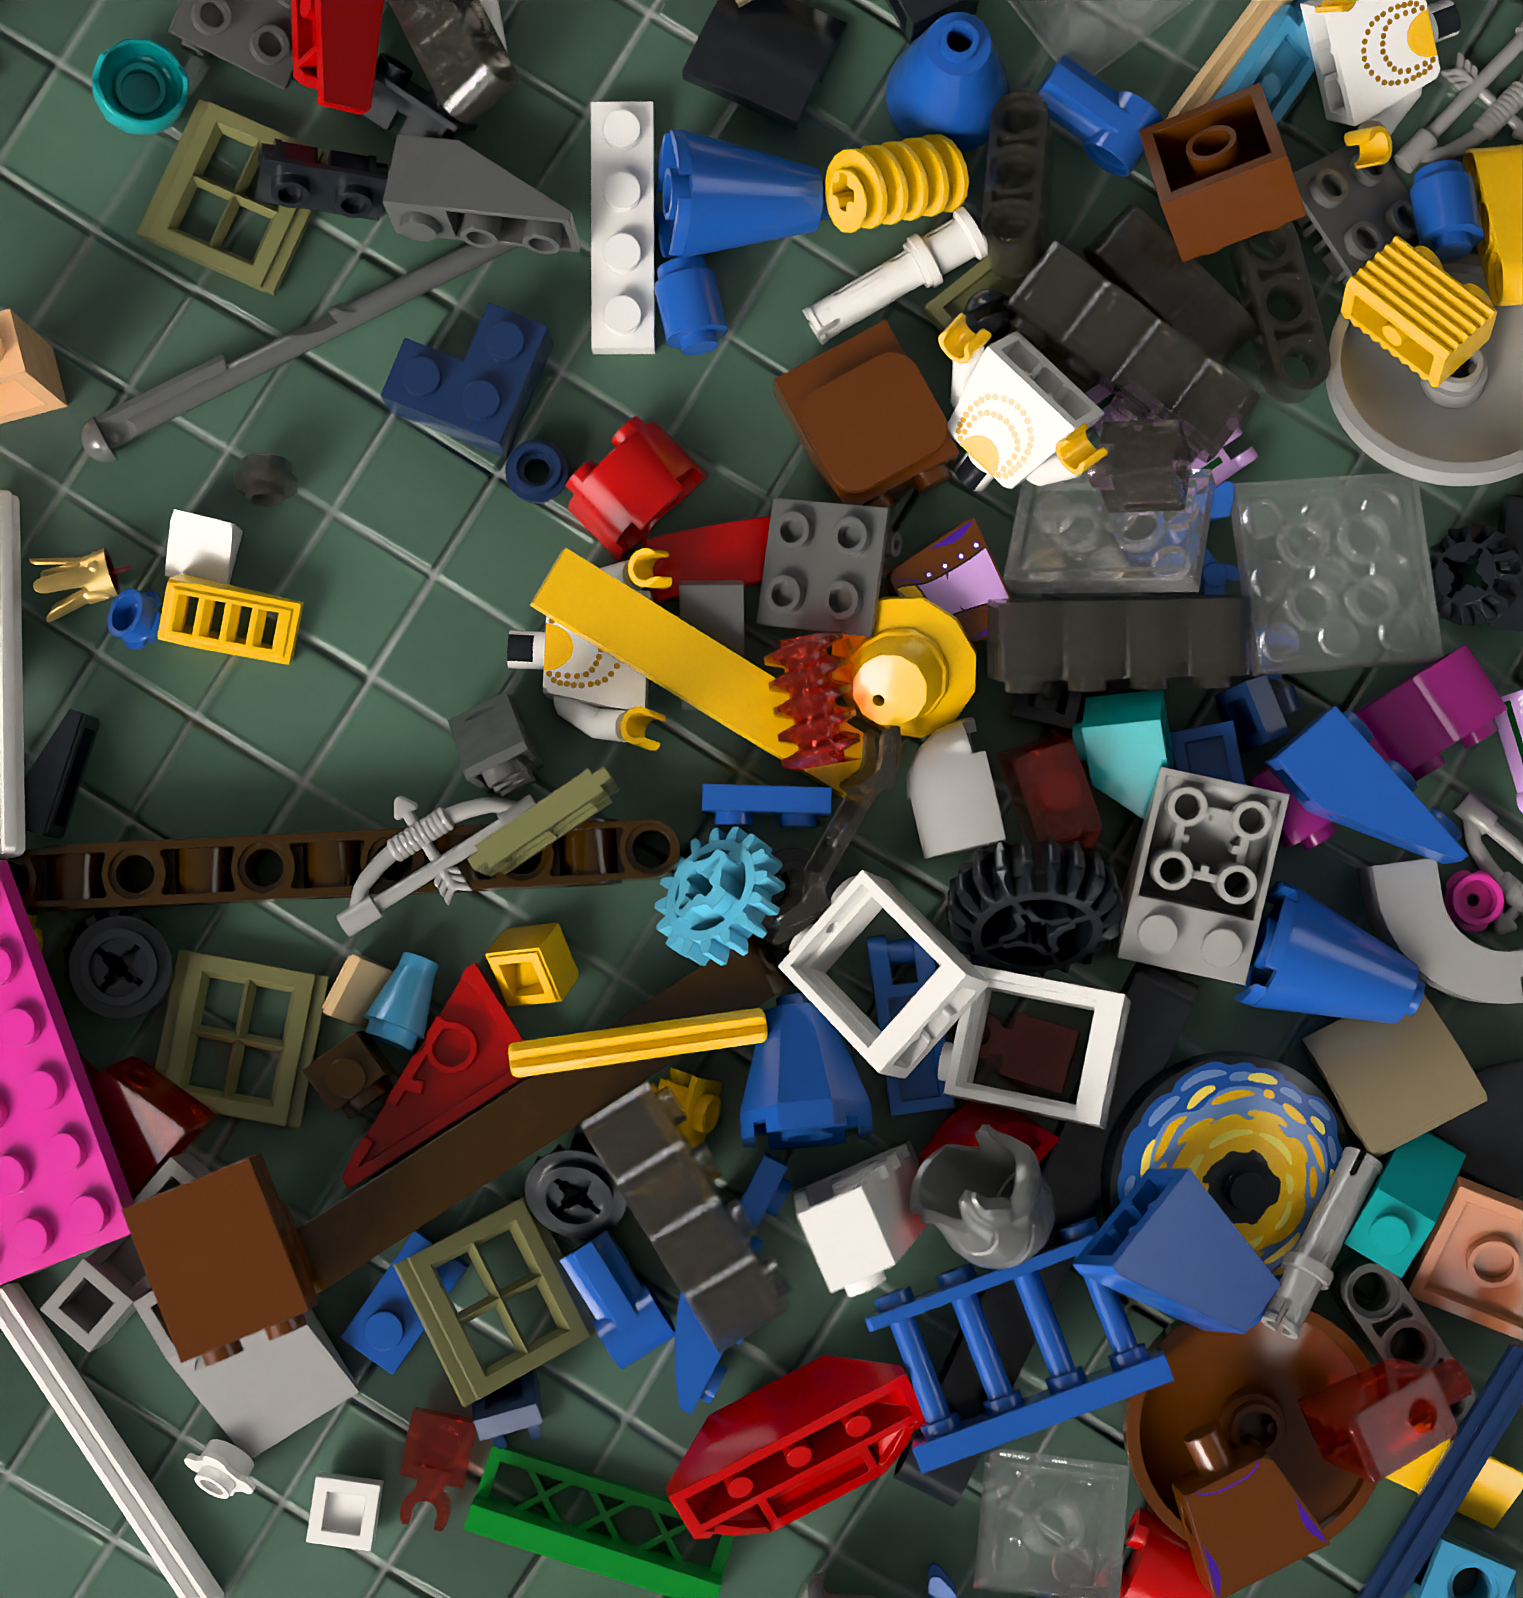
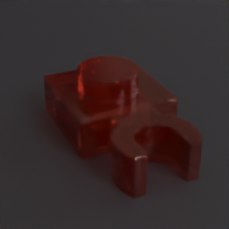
M987 1012L985 1024L990 1029V1038L987 1043L980 1047L978 1059H988L996 1054L1003 1056L999 1071L1000 1075L1063 1094L1081 1033L1021 1013H1017L1013 1029L1010 1030L1004 1028L1001 1021L995 1015Z
M421 1407L413 1409L399 1476L417 1479L416 1487L410 1490L401 1504L399 1516L402 1524L409 1525L415 1512V1504L427 1501L433 1504L437 1511L434 1530L442 1532L452 1513V1503L445 1488L448 1485L463 1489L466 1484L476 1436L473 1418Z

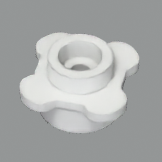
M212 1439L208 1442L201 1456L188 1453L184 1460L191 1470L197 1472L194 1478L196 1484L215 1497L227 1499L239 1491L252 1494L256 1488L255 1483L248 1478L254 1468L253 1460L244 1451L226 1441Z

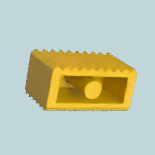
M1395 236L1390 244H1386L1381 252H1377L1373 260H1369L1364 268H1360L1355 276L1350 277L1346 283L1341 307V314L1344 319H1350L1354 327H1360L1363 334H1369L1373 342H1379L1383 349H1389L1393 357H1399L1402 364L1409 365L1412 372H1418L1421 379L1428 380L1431 387L1436 388L1490 339L1498 313L1493 308L1489 296L1483 289L1472 283L1461 284L1443 270L1442 263L1434 252L1424 246H1416L1414 248L1399 236Z

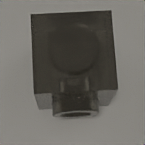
M1134 418L1129 421L1103 422L1099 448L1097 449L1104 446L1108 454L1088 468V475L1091 486L1093 488L1099 487L1108 513L1185 510L1192 455L1180 418L1157 420Z

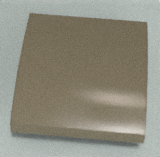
M1423 995L1420 1006L1415 1014L1412 1016L1405 1014L1397 1024L1341 1018L1302 1039L1306 1055L1337 1098L1341 1115L1367 1153L1375 1158L1487 1101V1094L1475 1072L1425 995Z

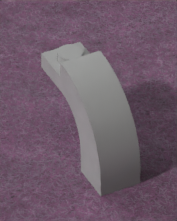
M1427 858L1358 868L1364 908L1376 937L1418 965V978L1425 981V987L1440 994L1469 1002L1523 1003L1520 977H1523V948L1507 951L1491 950L1474 943L1458 930L1450 919L1444 905L1437 861Z

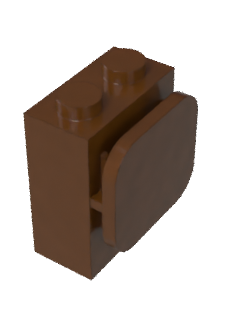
M886 319L774 379L773 394L834 503L883 507L892 510L897 506L893 498L914 486L919 494L925 493L952 476L949 467L955 465L960 451L947 430L946 418L916 364L904 353Z
M262 1153L121 1209L181 1363L200 1355L205 1366L218 1363L244 1351L240 1339L265 1329L268 1340H273L307 1325L303 1313L320 1303L312 1283L313 1271L288 1206L277 1194Z

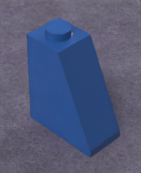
M1148 1169L1072 1263L1079 1274L1203 1331L1245 1334L1248 1329L1255 1326L1263 1318L1266 1312V1305L1281 1286L1190 1169Z

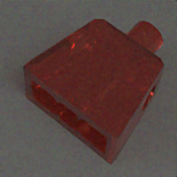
M1055 733L996 753L1024 836L1026 835L1030 841H1043L1052 834L1058 844H1064L1069 840L1077 839L1081 850L1096 847L1102 830V824L1075 744L1071 738Z
M78 1052L132 1199L134 1200L170 1157L182 1154L188 1149L216 1114L140 1058L130 1056L99 1072Z
M1393 1358L1310 1393L1297 1401L1322 1459L1374 1484L1455 1436L1457 1425L1449 1406L1472 1394V1387L1464 1369L1453 1358L1430 1369L1399 1358Z

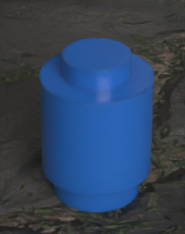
M1441 160L1430 163L1415 173L1413 178L1414 185L1410 190L1419 246L1427 247L1434 252L1440 261L1458 260L1470 254L1473 247L1484 237L1474 178L1465 172L1464 165L1459 161Z
M701 256L681 259L678 257L661 264L657 268L658 281L654 284V290L667 345L672 348L681 349L682 354L689 356L704 354L716 349L719 345L718 340L727 334L728 326L715 272L707 268L706 260Z

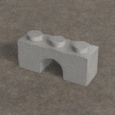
M189 1152L172 1156L133 1200L134 1204L212 1172ZM131 1234L104 1244L93 1254L83 1258L40 1308L44 1314L89 1353L108 1343L136 1311L133 1302L152 1291Z

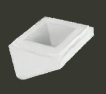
M174 509L170 521L165 576L170 578L184 573L230 584L243 531L230 522Z

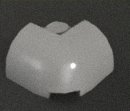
M972 717L959 719L936 729L914 753L906 774V801L911 800L924 859L964 853L974 848L996 844L998 841L1006 839L986 751L974 753L970 734L977 730L975 719Z

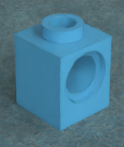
M1443 1533L1408 1592L1414 1598H1515L1516 1582L1513 1579L1516 1570L1500 1557ZM1475 1567L1477 1570L1475 1586L1466 1594L1454 1595L1452 1584L1455 1576L1465 1568Z

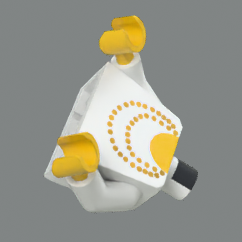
M1310 0L1301 3L1300 6L1326 119L1352 126L1360 124L1358 130L1349 131L1344 135L1346 146L1359 145V159L1354 163L1356 169L1387 163L1392 154L1391 134L1421 96L1422 87L1435 80L1439 75L1440 65L1435 43L1455 36L1460 32L1461 20L1458 9L1452 0H1440L1430 5H1427L1426 0Z
M960 313L939 335L938 340L941 349L953 361L950 403L954 408V412L947 424V429L951 437L967 451L955 467V474L967 488L979 492L984 491L993 478L1003 487L1009 489L1016 487L1026 479L1037 486H1044L1079 477L1084 471L1108 454L1104 446L1100 449L1095 448L1089 442L1086 431L1098 422L1105 413L1021 333L1015 331L989 345L984 350V345L990 340L991 333L984 328L980 329L977 334L973 333L966 324L965 318L967 316Z
M641 548L635 551L630 560L600 568L653 601L651 591L641 590L643 587L667 589L672 584L671 577H654L653 575L654 563L659 558L669 557V553L663 550ZM547 616L546 632L509 631L507 646L508 668L544 670L543 693L547 698L554 700V707L558 715L591 738L628 742L651 751L658 750L660 743L647 739L645 737V730L651 721L660 720L665 722L666 717L661 713L648 709V678Z

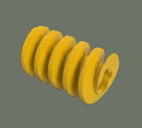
M928 134L921 138H905L902 141H889L881 145H867L860 149H844L833 157L827 169L825 201L828 213L834 225L840 231L846 233L856 232L861 227L866 229L877 228L882 223L893 225L902 219L913 221L922 215L933 217L942 211L953 213L955 209L962 206L967 197L969 187L967 165L961 151L954 142L942 134Z

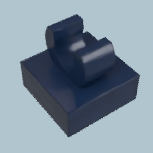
M1267 674L1245 681L1215 695L1224 721L1233 720L1235 722L1240 753L1290 734L1284 716L1302 709L1294 686L1290 685L1273 692Z
M535 1369L472 1403L473 1423L480 1441L492 1438V1442L497 1448H507L506 1434L528 1428L532 1440L540 1438V1424H543L540 1384Z

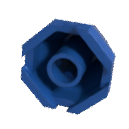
M803 993L777 997L776 1007L764 1010L768 1037L763 1043L755 1045L740 1109L743 1148H756V1136H768V1147L773 1150L834 1146L846 1143V1129L858 1127L859 1139L871 1137L873 1124L870 1100L841 1033Z

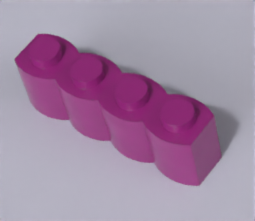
M1465 644L1423 668L1354 714L1371 731L1374 739L1369 744L1386 763L1390 759L1398 762L1416 782L1446 763L1440 752L1460 740L1464 748L1467 749L1497 731L1499 728L1493 719L1508 708ZM1268 768L1246 781L1248 786L1289 794L1279 838L1284 848L1294 846L1300 842L1305 851L1339 831L1333 821L1307 812Z

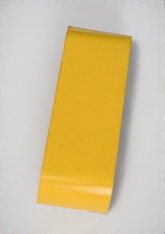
M1523 145L1468 149L1465 152L1462 164L1465 167V172L1474 178L1484 237L1476 247L1490 300L1495 307L1523 305Z

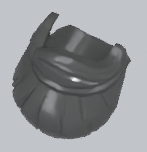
M982 1124L975 1133L979 1146L946 1144L922 1162L911 1184L909 1210L921 1216L922 1224H935L943 1233L951 1248L967 1261L989 1269H1007L1027 1262L1046 1244L1055 1221V1201L1049 1183L1041 1173L1037 1156L1033 1150L1016 1138L998 1132L988 1124Z

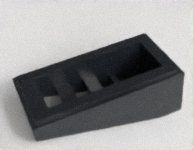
M69 709L25 776L26 831L57 839L64 837L100 726L98 718Z

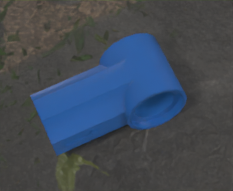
M1065 54L1056 62L1030 102L1031 105L1083 142L1082 148L1085 154L1094 163L1107 172L1121 177L1129 176L1145 152L1138 130L1163 121L1162 115L1148 101L1128 91L1121 90L1115 92Z
M606 1230L600 1235L591 1238L560 1259L566 1272L595 1317L592 1321L600 1340L621 1370H624L675 1337L676 1328L664 1306L648 1285L645 1287L642 1285L629 1260L609 1231Z

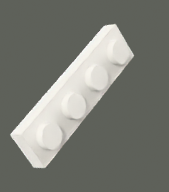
M653 101L591 102V349L593 354H655Z

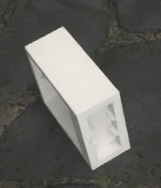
M861 870L857 876L848 878L835 890L831 897L832 905L815 924L803 928L793 938L789 946L790 953L778 967L878 1073L905 1079L987 988L990 982L889 880ZM882 908L940 965L938 970L883 1032L826 974Z
M973 965L990 984L959 1018L954 1043L945 1042L942 1048L938 1065V1080L946 1081L944 1093L957 1099L1106 1129L1131 1004L1125 994ZM992 991L1094 1011L1076 1104L973 1083Z

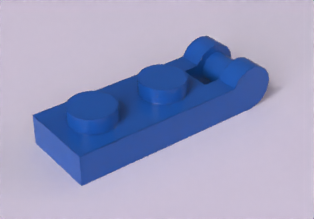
M885 935L866 937L877 1026L881 1032L936 972L935 960L911 935L910 938L886 941ZM914 963L917 982L893 985L890 966ZM945 1035L905 1079L884 1075L890 1116L955 1108L953 1097L944 1093L946 1081L938 1080V1065L942 1048L946 1042Z

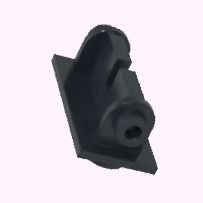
M385 53L379 54L376 63L372 106L368 112L363 114L385 130H391L400 112L407 116V119L399 132L400 135L455 140L456 132L476 130L478 125L462 115L465 106L459 100L435 87H432L430 92L426 91L410 80L413 71L407 65Z
M274 138L273 144H260L258 154L260 174L254 194V201L278 204L287 208H302L339 214L348 218L379 221L384 207L383 197L388 179V165L378 163L375 155L365 156L330 150L328 165L318 164V147L283 142L281 139Z

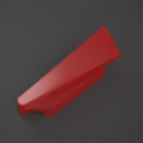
M291 0L293 77L301 85L318 91L316 102L319 105L358 115L364 114L371 109L384 0Z

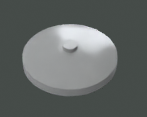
M1468 254L1458 260L1441 261L1443 270L1461 284H1475L1489 296L1479 255ZM1492 304L1498 313L1490 339L1438 388L1431 387L1428 380L1421 379L1418 372H1412L1409 365L1402 364L1399 357H1393L1389 349H1383L1379 342H1373L1369 334H1363L1360 327H1354L1351 320L1344 319L1340 313L1329 342L1325 375L1329 400L1342 428L1375 461L1392 471L1421 482L1445 486H1476L1505 480L1522 473L1523 305L1495 307Z

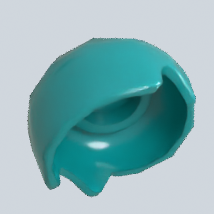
M125 38L100 53L92 74V92L94 101L107 122L127 134L151 136L171 127L180 118L186 107L189 91L188 74L181 66L177 57L169 49L151 39Z

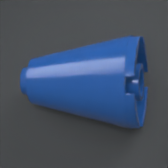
M953 12L937 19L898 56L888 76L885 99L888 111L897 127L896 130L903 140L905 138H921L928 134H942L951 139L962 153L980 145L983 146L992 140L1004 122L1009 108L1010 84L1006 70L984 23L971 14Z
M684 129L670 130V133H665L663 137L656 181V191L663 192V212H656L658 243L663 257H679L681 259L812 233L818 229L820 220H827L830 216L825 201V181H822L821 172L816 167Z
M1278 881L1269 889L1265 902L1274 906L1268 917L1260 920L1246 984H1236L1246 989L1235 995L1236 1001L1250 1007L1397 1024L1405 1014L1408 1016L1415 1014L1425 991V981L1418 978L1419 968L1416 963L1297 886L1284 881Z

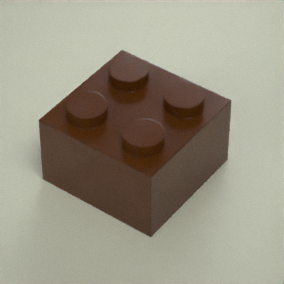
M1261 83L1138 130L1160 204L1182 263L1201 255L1215 253L1227 245L1264 231L1276 230L1290 221L1306 216L1288 156Z

